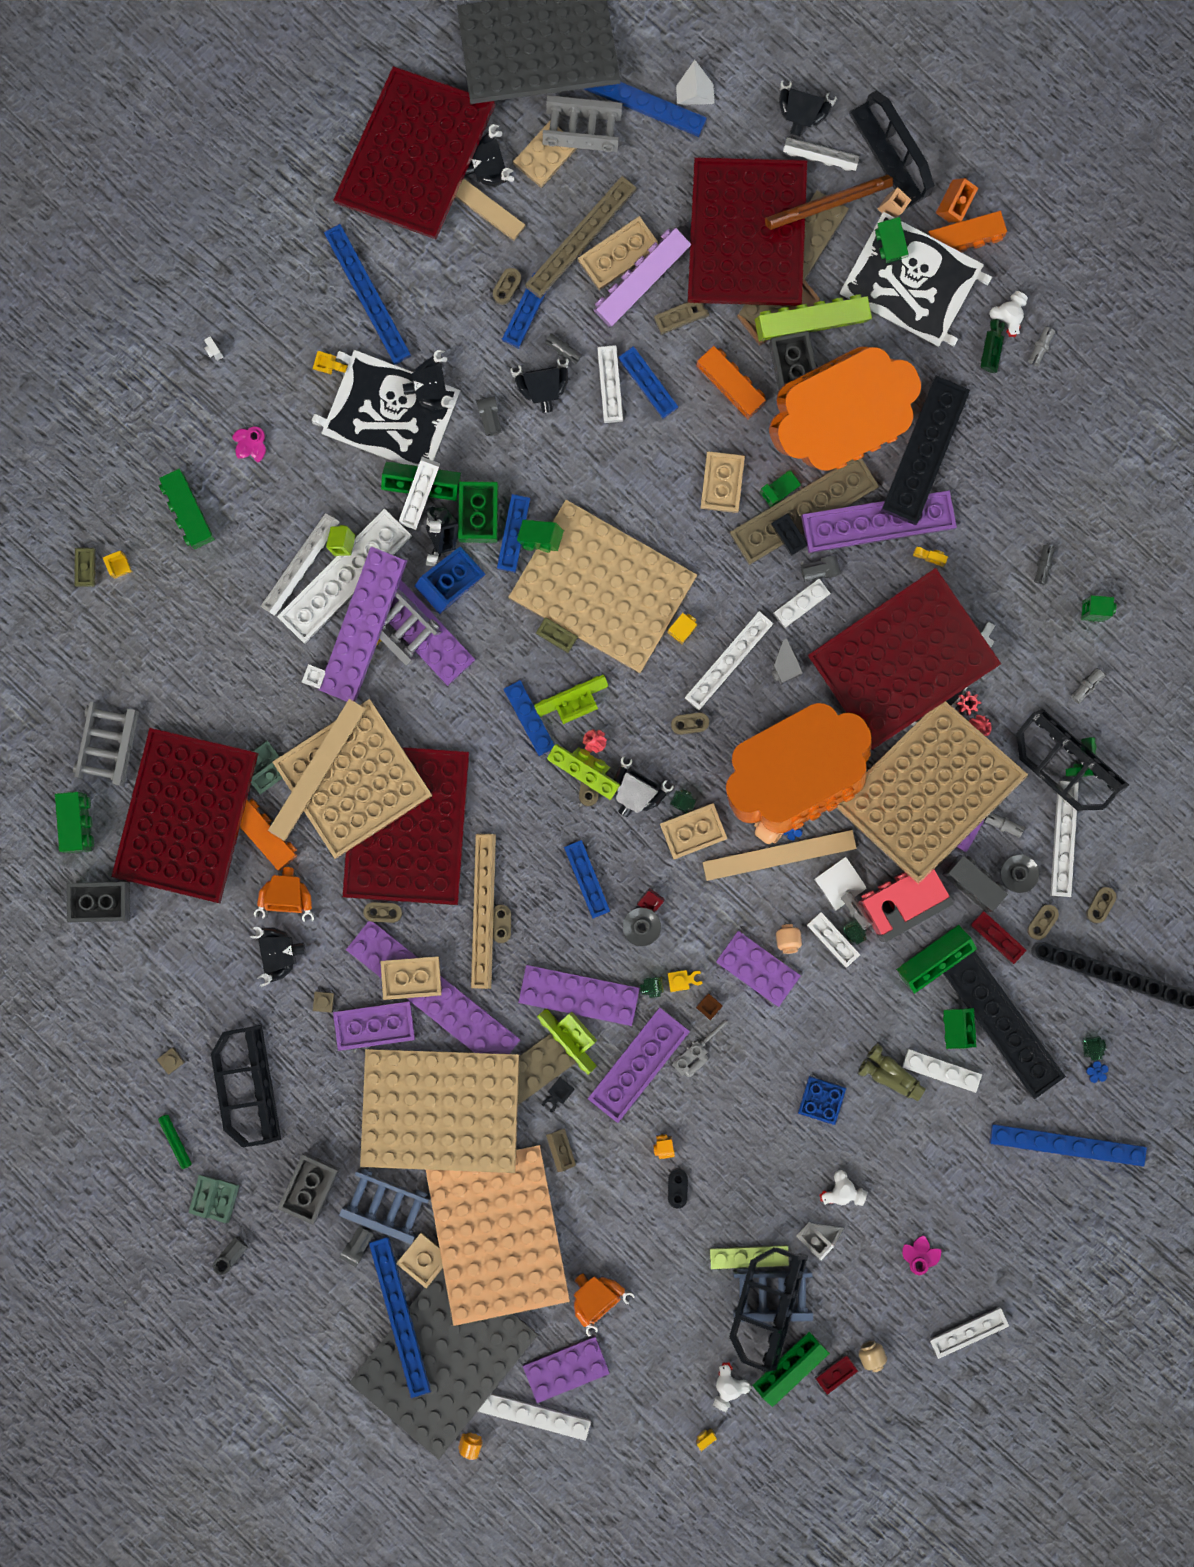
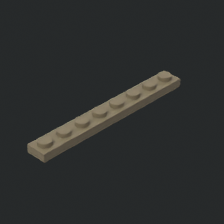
M621 176L526 283V288L541 299L634 194L637 187Z

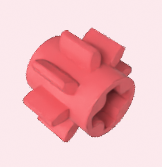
M966 691V696L958 695L960 701L955 704L960 706L959 712L965 710L967 715H971V710L978 712L976 707L978 704H981L976 699L978 694L971 696L970 691ZM965 701H971L972 704L969 706L965 705Z
M976 715V719L972 718L969 720L984 736L990 734L992 726L988 722V718Z
M592 729L588 731L583 738V744L586 745L585 749L590 753L592 751L595 753L602 751L607 741L604 737L605 734L601 730L596 731Z

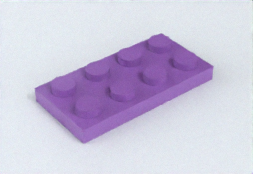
M739 931L736 932L716 960L717 964L777 1007L781 1005L800 978L798 973Z
M410 1001L333 1012L338 1051L415 1040Z
M596 1336L523 1365L537 1403L610 1374Z

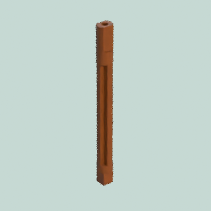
M889 175L878 177L766 217L765 225L772 230L893 186V178Z

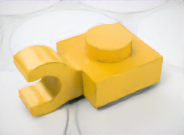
M317 351L312 369L331 375L333 369L346 373L347 365L336 362L337 356Z

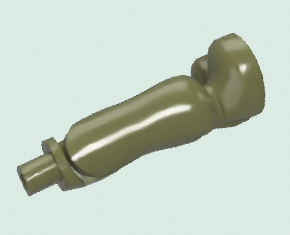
M878 1043L875 1044L867 1054V1058L879 1064L880 1067L874 1066L869 1060L865 1059L857 1073L860 1076L870 1074L874 1081L893 1089L908 1099L913 1098L919 1101L926 1088L921 1086L918 1080L904 1070L890 1056H883L882 1046Z

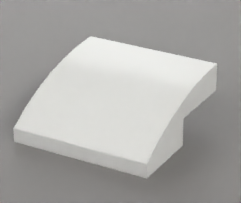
M846 857L814 879L835 911L845 904L841 900L844 894L851 891L852 895L856 897L867 889Z

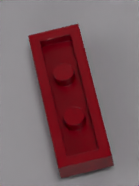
M984 911L970 924L976 932L1012 964H1015L1027 951Z

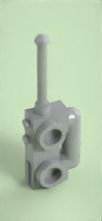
M723 1020L703 1041H693V1045L688 1046L687 1050L672 1062L673 1067L682 1076L685 1074L687 1077H691L708 1061V1056L706 1055L708 1052L703 1048L706 1045L705 1043L728 1024V1021ZM698 1057L699 1059L689 1068L688 1065Z

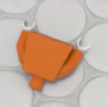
M284 867L282 876L273 875L271 881H267L259 890L257 902L259 908L254 912L256 918L259 911L263 912L262 919H264L268 915L267 911L302 913L304 910L305 913L302 916V920L306 922L305 915L307 914L311 915L312 921L314 920V914L310 911L312 909L311 895L306 885L301 883L300 878L293 876V868Z
M580 1274L574 1280L580 1288L574 1293L576 1298L574 1301L575 1316L582 1326L586 1327V1334L588 1336H591L588 1329L594 1328L597 1332L595 1322L621 1300L620 1297H622L626 1304H630L625 1300L627 1295H631L634 1298L630 1291H625V1288L609 1278L600 1277L598 1279L594 1276L588 1280L584 1274Z

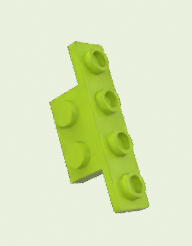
M604 674L596 676L585 683L575 685L569 690L559 692L551 698L541 700L534 705L536 712L541 717L557 710L562 723L565 724L595 711L598 707L592 694L607 688V680Z
M555 744L547 757L548 761L609 800L614 797L620 786L619 783L606 776L610 767L603 760L595 758L587 750L580 747L571 753L560 745Z
M544 1009L537 1016L540 1023L552 1033L553 1038L565 1048L569 1056L573 1057L582 1071L589 1075L597 1067L585 1053L597 1040L573 1012H570L560 1022L557 1021L548 1009Z

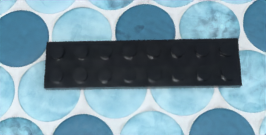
M935 375L882 506V512L915 526L918 524L970 389Z
M975 951L943 973L966 1007L974 1008L976 1021L1033 1099H1036L1066 1077Z

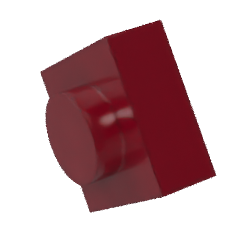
M648 888L637 905L656 912L663 904L664 898L651 888Z

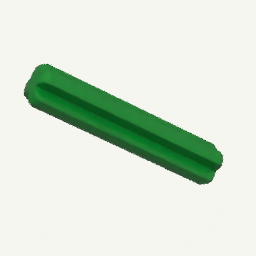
M165 1114L159 1117L158 1121L181 1169L190 1167L192 1163L169 1115Z

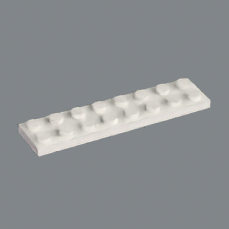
M384 509L355 538L351 556H337L277 617L306 644L353 596L370 547L372 546L394 555L412 535Z

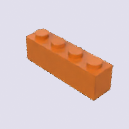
M1001 211L928 231L927 235L963 253L970 247L976 249L983 247L985 243L991 241L992 243L1002 241L1007 233Z
M713 346L697 361L696 366L749 420L765 405V395L760 389L756 390L751 385L752 381L746 375L743 376L739 372V368L734 362L730 363L725 358L726 354L720 348L717 349Z
M247 798L240 828L274 867L281 871L298 856L295 853L297 849L290 841L287 843L268 831L272 820L266 813L261 814L258 810L260 806L253 798L250 800Z

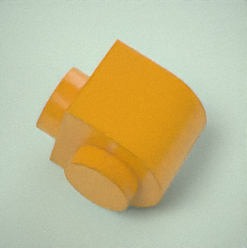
M667 1134L657 1135V1144H653L655 1156H659V1159L675 1157L672 1136L668 1137Z
M462 1433L458 1448L464 1458L474 1460L479 1457L483 1443L481 1436L474 1433Z

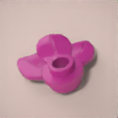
M256 426L248 430H237L232 436V439L238 443L235 450L237 458H246L251 455L256 462H260L266 452V447L263 443L265 439L264 431ZM254 432L257 434V439L255 440L252 438Z
M920 1236L915 1240L913 1246L904 1244L902 1254L909 1263L910 1270L916 1275H923L928 1271L929 1267L937 1265L941 1258V1249H930L927 1238ZM918 1261L922 1262L921 1268H916L915 1266Z

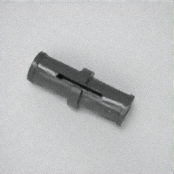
M552 333L545 341V344L556 350L558 355L565 356L575 365L583 355L570 347L568 342L564 343Z
M1043 545L1040 561L1037 562L1038 570L1034 582L1037 584L1040 582L1041 585H1046L1049 569L1052 568L1051 561L1055 550L1054 546L1049 548V545Z

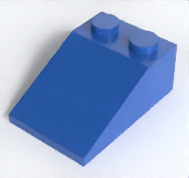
M460 546L422 575L415 584V587L436 611L441 614L486 574Z

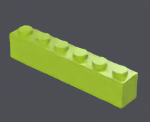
M854 295L850 297V300L843 301V298L833 299L832 303L825 304V301H820L810 307H807V304L796 306V309L793 310L785 307L778 309L776 313H771V310L763 311L755 318L758 340L765 341L806 331L810 333L866 323L872 319L868 296Z

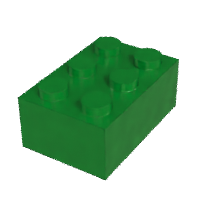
M459 482L458 539L460 543H498V482Z
M81 792L55 794L59 852L80 853L92 851L91 847L94 846V838L90 835V828H92V817L89 816L88 810L91 808L90 797Z

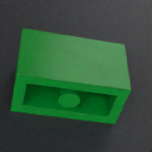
M900 217L877 223L878 228L875 229L877 241L881 240L882 247L879 248L881 259H885L886 263L908 258L909 253Z
M522 520L517 541L528 551H533L534 549H539L546 553L558 551L564 530L555 522Z
M1091 595L1082 601L1081 620L1105 622L1113 617L1117 608L1116 603H1114V597Z
M974 1008L943 1010L946 1049L977 1047Z

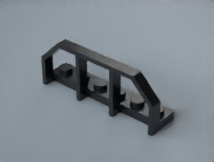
M877 90L868 95L867 101L851 110L849 115L884 173L893 178V188L896 189L898 187L911 199L906 207L907 209L931 195L935 186L928 162L889 98ZM875 102L882 107L890 120L886 133H884L869 108ZM895 131L907 148L903 162L888 139L895 134ZM913 160L919 168L924 185L922 194L906 169V166L910 165Z
M1044 709L1032 713L1016 733L1019 760L1077 811L1104 810L1119 793L1126 790L1130 785ZM1034 720L1038 727L1050 733L1049 736L1053 740L1059 741L1039 766L1026 756L1024 732ZM1063 745L1064 749L1068 753L1074 754L1084 766L1065 789L1042 771ZM1089 768L1093 771L1095 777L1105 781L1108 784V788L1113 791L1104 804L1081 805L1068 794Z
M262 1025L224 1031L211 1052L223 1131L242 1148L281 1140ZM245 1032L251 1066L223 1071L220 1053L231 1034ZM252 1071L251 1075L257 1101L228 1105L223 1075ZM258 1106L263 1140L251 1142L246 1140L232 1127L229 1110Z
M774 1247L750 1260L729 1335L741 1363L764 1372L777 1370L808 1255L792 1253ZM774 1253L791 1258L789 1263L791 1269L784 1281V1292L752 1280L757 1263ZM750 1286L781 1296L779 1299L780 1309L773 1321L775 1326L743 1315ZM741 1320L772 1331L768 1338V1352L766 1351L763 1356L764 1365L747 1358L737 1337Z

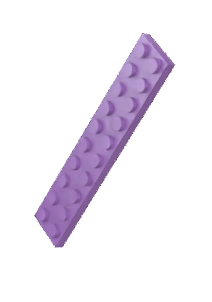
M371 921L367 922L346 949L380 978H382L380 961L418 958L376 923ZM442 976V995L407 998L474 1053L510 1054L521 1040Z

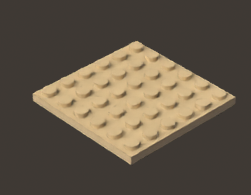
M370 699L360 705L366 709L365 713L304 810L334 859L340 857L433 796ZM335 722L273 761V764L291 792Z

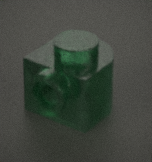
M680 789V791H675L670 805L687 813L689 809L693 810L697 800L690 796L691 793L689 791Z
M856 919L842 926L850 944L855 942L857 945L867 940L865 937L867 929L863 930Z
M662 976L642 979V983L639 984L641 995H649V998L660 997V993L664 992Z
M1100 1036L1083 1038L1084 1057H1091V1061L1102 1060V1056L1105 1055L1104 1051H1106L1105 1040H1102Z

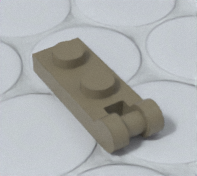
M687 302L655 315L654 320L660 334L663 335L699 319H704L710 314L705 309L704 303ZM692 308H697L698 312L693 313Z

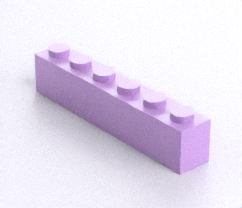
M668 228L661 235L662 240L658 244L654 242L647 249L649 253L645 257H639L634 263L636 266L631 271L628 269L621 276L623 280L619 284L614 283L608 289L609 294L605 298L602 296L596 301V307L593 311L608 327L613 326L691 246L690 242L677 228L671 230Z

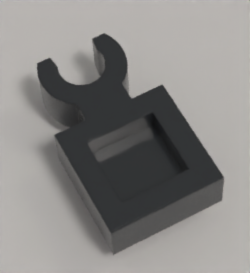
M559 1077L548 1091L552 1096L544 1099L542 1106L547 1102H551L553 1107L549 1112H554L557 1106L556 1103L559 1101L563 1105L575 1089Z

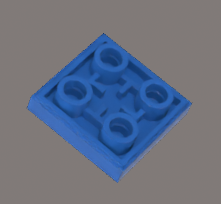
M809 1076L798 1114L835 1125L846 1088Z

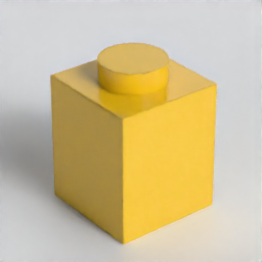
M682 613L667 633L680 644H683L696 629V619L690 614L685 615Z

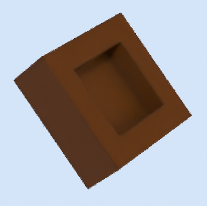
M707 993L695 1008L711 1020L723 1005Z

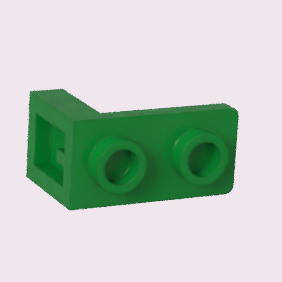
M789 470L770 485L766 484L762 487L760 494L768 505L773 507L800 487L801 483Z
M1095 737L1081 739V743L1096 755ZM1073 764V768L1066 769V777H1075L1084 766L1082 764ZM1089 768L1082 777L1094 776L1093 771Z

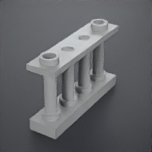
M547 95V114H551L550 130H543V145L605 152L618 151V137H613L615 121H621L622 103ZM559 115L570 116L568 132L557 131ZM578 117L589 118L587 134L576 133ZM596 119L607 120L606 136L594 135Z
M397 588L395 596L399 601L389 611L379 639L407 666L412 665L416 660L413 655L419 645L431 633L433 635H440L442 631L439 629L440 626L436 621L430 620ZM406 606L413 614L395 633L391 634L386 629L387 624ZM419 620L426 628L408 647H404L400 643V638Z
M90 702L89 706H86L85 709L86 722L78 761L73 766L74 777L83 779L84 773L111 778L113 780L112 784L124 787L139 712L127 709V713L119 714L98 710V704ZM95 717L122 722L124 724L123 732L117 733L93 728ZM91 736L118 740L120 748L114 752L89 747ZM87 755L114 759L116 767L113 770L85 766Z

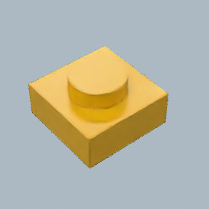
M705 1429L698 1434L696 1444L702 1451L717 1440L716 1434L712 1429L708 1431Z

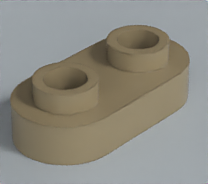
M508 268L503 272L493 290V298L496 303L505 305L512 299L521 283V274L517 269ZM514 277L515 281L510 282L508 279ZM501 293L506 294L504 298L499 297Z
M704 713L678 715L671 722V729L677 735L703 732L709 726V718ZM702 720L703 725L697 726L696 721ZM682 722L684 728L679 729L677 723Z
M581 782L579 800L585 806H593L598 800L599 793ZM591 793L592 799L587 800L585 794Z
M1103 887L1096 892L1086 911V916L1090 922L1102 923L1105 921L1116 901V893L1113 889ZM1104 893L1108 896L1106 901L1102 899ZM1095 910L1099 912L1098 917L1093 916Z
M372 902L367 904L363 910L364 917L371 922L395 923L401 919L403 914L401 907L394 903ZM373 908L377 910L375 916H372L370 913ZM392 909L396 910V916L394 917L390 916Z
M497 905L494 907L493 939L498 943H505L511 937V911L505 905ZM501 910L505 912L503 918L498 917V912ZM499 930H503L505 932L504 937L498 936Z
M1044 905L1038 910L1027 928L1028 935L1032 939L1041 940L1046 937L1058 919L1059 912L1057 908L1053 905ZM1046 911L1050 912L1049 918H1046L1044 915ZM1036 926L1040 929L1038 934L1034 932Z

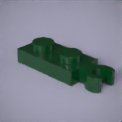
M991 319V330L987 331L980 367L989 373H997L1004 340V336L1001 333L1004 330L1005 323L999 322V319Z

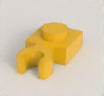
M916 547L913 553L914 557L925 559V561L941 567L946 564L948 559L944 552L936 549L927 551L921 547Z
M687 970L667 973L670 992L690 989V983L697 986L702 984V981L696 982L694 980V976L701 974V971H694L691 975H687Z

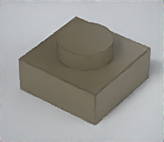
M314 992L313 1011L332 1013L335 993Z
M174 1047L157 1059L168 1075L185 1063Z

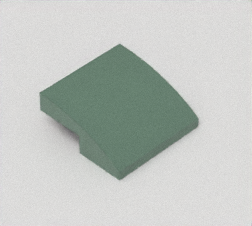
M268 740L252 750V752L259 753L251 784L259 794H262L282 779V776L273 764V761L280 756Z
M199 1175L188 1213L229 1223L239 1185Z

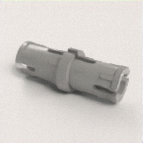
M1044 327L1039 340L1034 344L1035 349L1028 360L1030 364H1033L1034 359L1037 358L1034 366L1040 365L1043 355L1048 351V345L1055 334V330L1052 328L1047 335L1049 327Z
M1096 668L1070 696L1072 700L1080 704L1090 692L1092 693L1095 690V687L1105 677V674Z
M990 813L984 820L985 823L999 828V831H1006L1018 838L1023 833L1021 831H1024V826L1009 821L1007 817L1002 818L993 813Z
M851 891L841 897V900L850 910V915L855 917L863 930L873 924L863 910V905L857 902Z

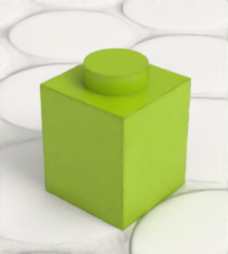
M345 525L330 527L326 548L334 556H351L356 535Z

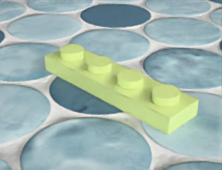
M788 1246L710 1248L711 1269L748 1268L750 1260L774 1247L788 1251ZM774 1253L758 1262L756 1267L789 1266V1259L787 1256Z

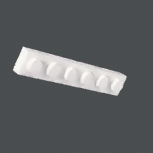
M326 513L264 600L260 606L274 616L282 608L283 603L292 594L296 584L303 578L308 567L314 562L319 551L325 546L330 527L338 526L340 523L337 519Z
M759 611L687 694L685 699L696 709L700 710L774 623Z
M1058 781V785L1063 789L1070 783L1069 781ZM1079 782L1068 793L1076 801L1078 800ZM1058 793L1050 896L1071 897L1077 810Z
M494 1393L488 1397L477 1411L585 1441L591 1423L590 1419Z

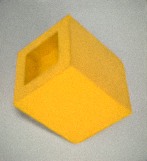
M117 551L103 557L108 573L114 579L132 572L127 557L122 551Z

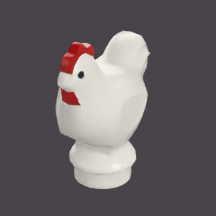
M1015 291L1011 295L1012 301L1005 302L999 307H993L989 313L990 318L1002 320L1008 325L1006 333L1009 337H1016L1017 334H1020V323L1024 317L1021 306H1025L1028 297L1020 291Z
M838 1170L834 1174L836 1183L834 1189L830 1192L823 1190L819 1194L820 1201L824 1202V1204L836 1203L839 1205H846L853 1200L855 1205L863 1206L867 1197V1191L863 1190V1188L856 1190L853 1183L847 1178V1173L843 1170Z
M723 1362L722 1366H719V1377L716 1382L720 1396L714 1398L713 1405L727 1412L728 1408L731 1407L729 1401L737 1399L741 1394L748 1393L751 1389V1384L747 1380H736L731 1376L733 1366L729 1362Z

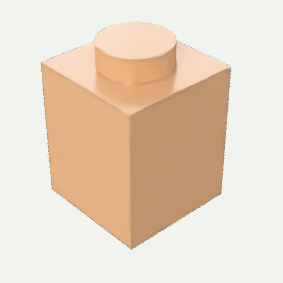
M897 187L885 197L878 210L881 213L885 212L896 218L903 213L911 199Z

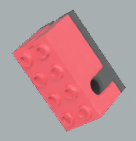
M934 869L919 884L906 872H903L894 877L896 881L892 883L887 881L878 886V891H869L861 896L862 900L858 901L860 905H863V910L873 922L872 927L876 934H878L877 936L881 942L893 939L954 904ZM885 901L890 905L888 913L882 910V904Z

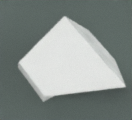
M696 60L693 61L676 86L677 106L714 104V85Z
M809 1222L796 1237L819 1260H822L835 1246L844 1228Z

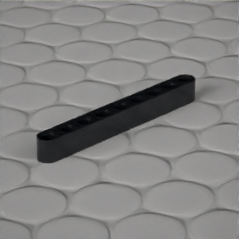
M1036 943L1031 949L1033 957L1038 960L1184 1009H1194V992L1048 943ZM1040 946H1044L1046 949V953L1042 957L1038 954ZM1059 952H1062L1064 955V960L1061 963L1056 959V955ZM1077 958L1082 960V967L1079 969L1075 967V960ZM1096 964L1101 968L1098 975L1093 972V967ZM1115 970L1119 973V978L1116 981L1111 977ZM1132 977H1135L1137 979V985L1135 987H1132L1130 985V980ZM1151 983H1154L1156 987L1153 993H1150L1148 989ZM1170 989L1174 992L1172 999L1167 997V992ZM1188 995L1192 997V1003L1189 1006L1185 1002Z

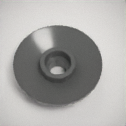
M1021 854L1013 855L1003 863L1000 876L1007 889L1016 893H1024L1030 891L1037 884L1039 869L1032 858ZM1017 870L1021 871V877L1019 878L1015 875Z
M636 908L630 911L623 921V933L626 939L636 946L650 945L660 935V919L655 912L648 908ZM640 923H644L646 925V928L644 930H640L638 928V925Z

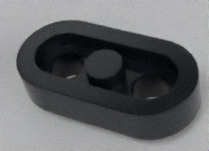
M677 1168L672 1170L668 1176V1202L673 1208L679 1209L687 1203L688 1177L684 1170ZM681 1176V1182H675V1177ZM677 1195L681 1196V1201L675 1202L674 1197Z

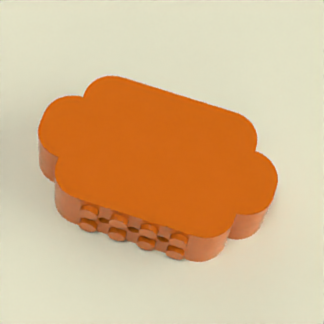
M857 347L788 382L780 389L777 395V407L780 413L772 419L769 427L771 440L780 453L802 459L810 467L824 471L835 468L841 469L847 465L846 462L852 459L854 461L864 457V453L869 450L874 452L881 448V444L894 442L898 439L897 436L909 429L913 421V410L910 404L920 394V378L915 367L905 360L890 359L889 355L880 348Z
M816 703L740 743L732 754L734 773L731 774L726 783L729 805L735 816L745 823L761 821L769 831L785 833L792 829L797 830L801 828L804 822L808 820H816L821 816V813L826 810L828 812L838 807L837 804L843 801L848 802L852 800L866 783V762L871 755V732L868 726L856 714L843 713L837 715L836 711L829 705Z

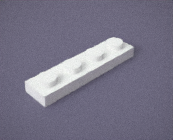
M789 137L786 139L783 152L790 156L805 157L809 161H820L825 165L839 166L847 171H856L859 156Z
M616 345L597 347L604 423L623 422Z
M424 457L421 458L399 519L401 525L416 530L440 463Z
M907 1049L902 1068L975 1093L982 1074Z
M998 1307L929 1340L939 1359L1005 1329L1009 1325L1002 1309Z

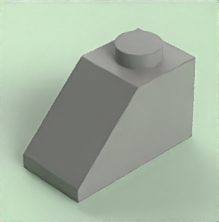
M787 639L782 641L772 667L773 671H771L776 682L779 681L780 685L803 674Z

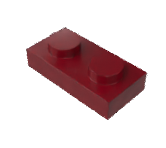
M845 1354L818 1374L815 1379L828 1395L856 1374L858 1370Z

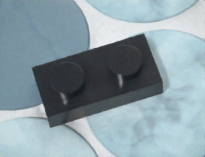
M788 513L771 523V526L791 556L808 546Z

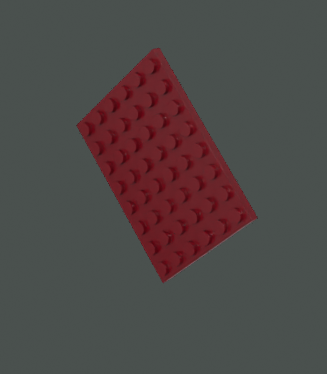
M393 66L333 201L341 206L436 240L495 108V102L471 104L469 92Z
M694 157L688 303L802 305L805 218L772 230L766 227L765 218L806 203L807 160Z
M937 568L918 579L808 655L846 713L860 716L871 732V750L1002 664Z
M149 728L111 877L221 904L259 753Z
M401 747L433 796L346 852L342 897L458 905L469 752Z

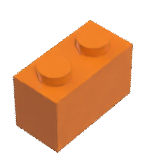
M965 178L953 179L936 214L949 223L962 222L978 187Z

